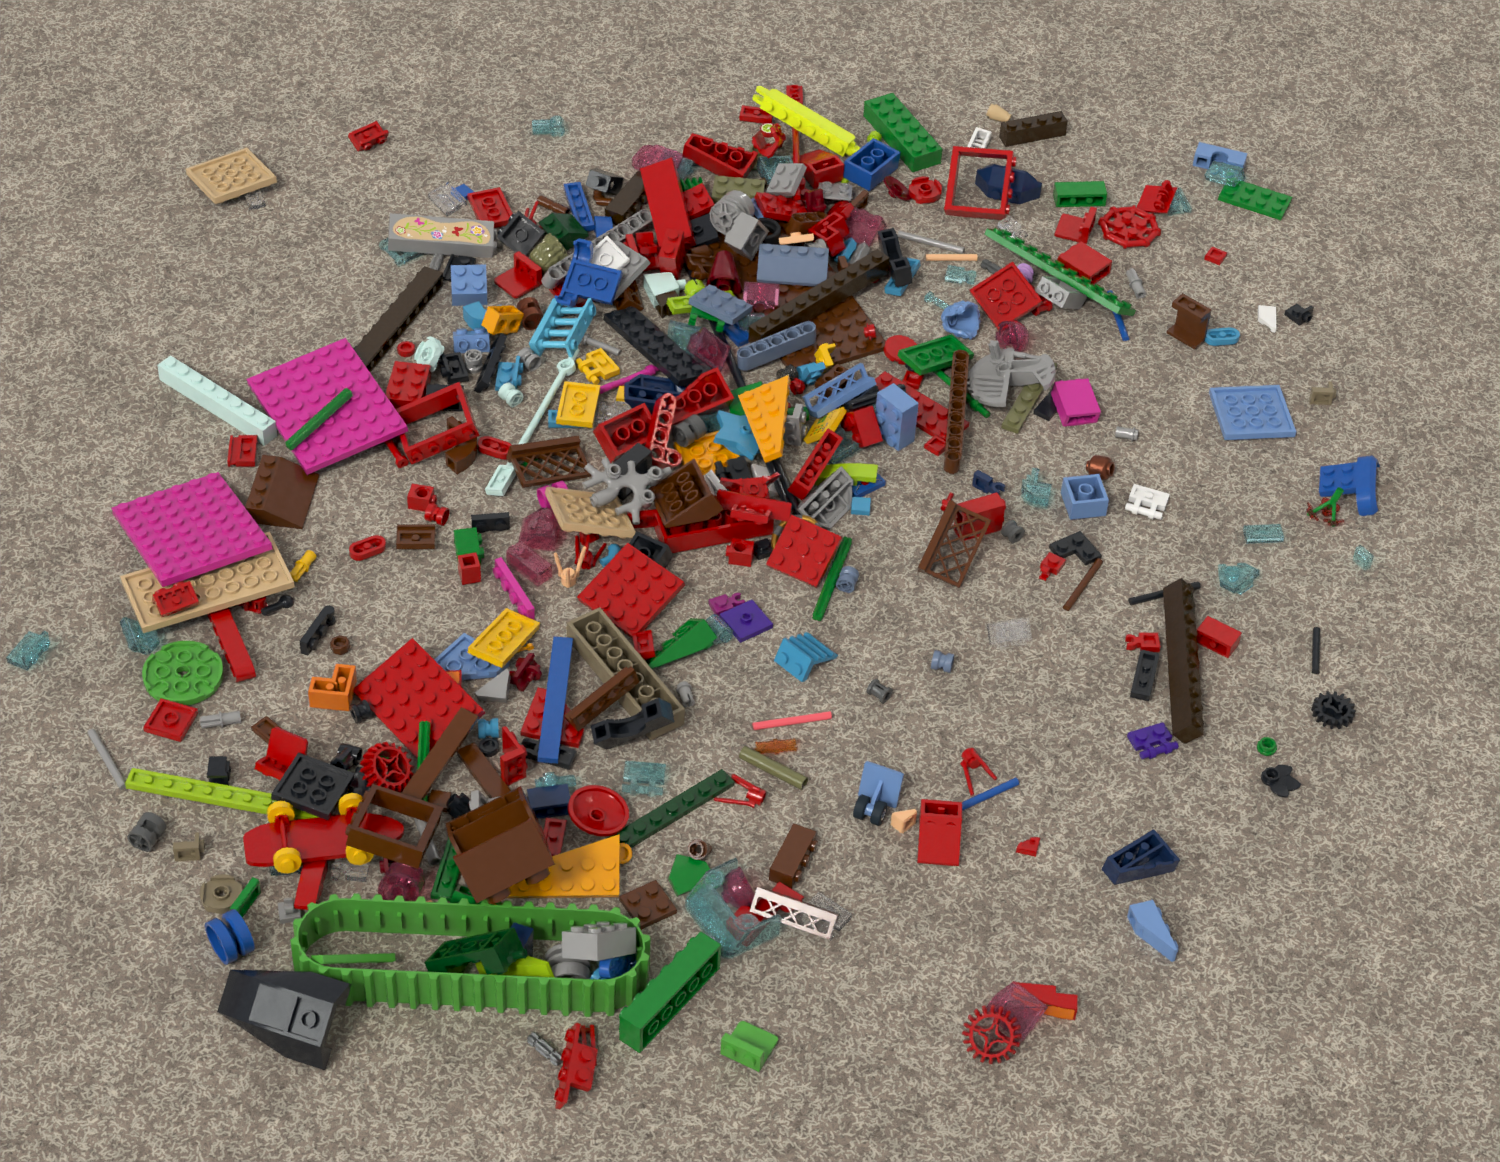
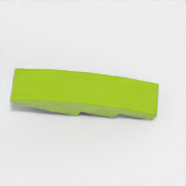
M862 463L826 465L814 485L818 486L841 466L853 479V486H857V481L876 483L878 465Z
M530 956L518 959L508 967L509 970L501 974L555 978L549 962ZM481 961L475 963L478 973L486 974Z

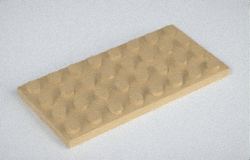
M270 531L264 534L272 543V550L183 580L184 582H191L199 604L162 618L156 604L152 602V596L157 590L172 588L174 584L162 587L150 568L120 576L142 632H150L294 588V581Z

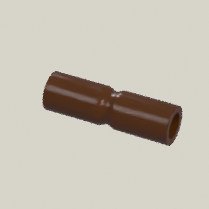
M540 195L537 198L538 205L552 210L554 213H570L568 207L554 202L547 197Z

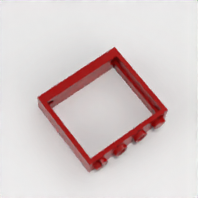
M953 146L944 206L945 215L1006 220L1007 214L1009 215L1010 211L1008 201L1012 199L1013 189H1010L1015 179V173L1012 172L1013 167H1016L1017 157H1014V152L1011 150ZM961 156L1007 159L1000 209L954 206Z
M460 382L396 409L407 425L461 402L467 422L412 446L409 444L406 433L401 434L400 439L404 452L411 465L480 436L467 396Z

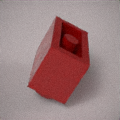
M1207 616L1197 629V643L1229 658L1238 647L1242 632Z

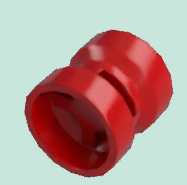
M429 503L425 510L424 519L429 522L435 521L438 525L444 526L449 518L450 510L449 508H440L437 504Z

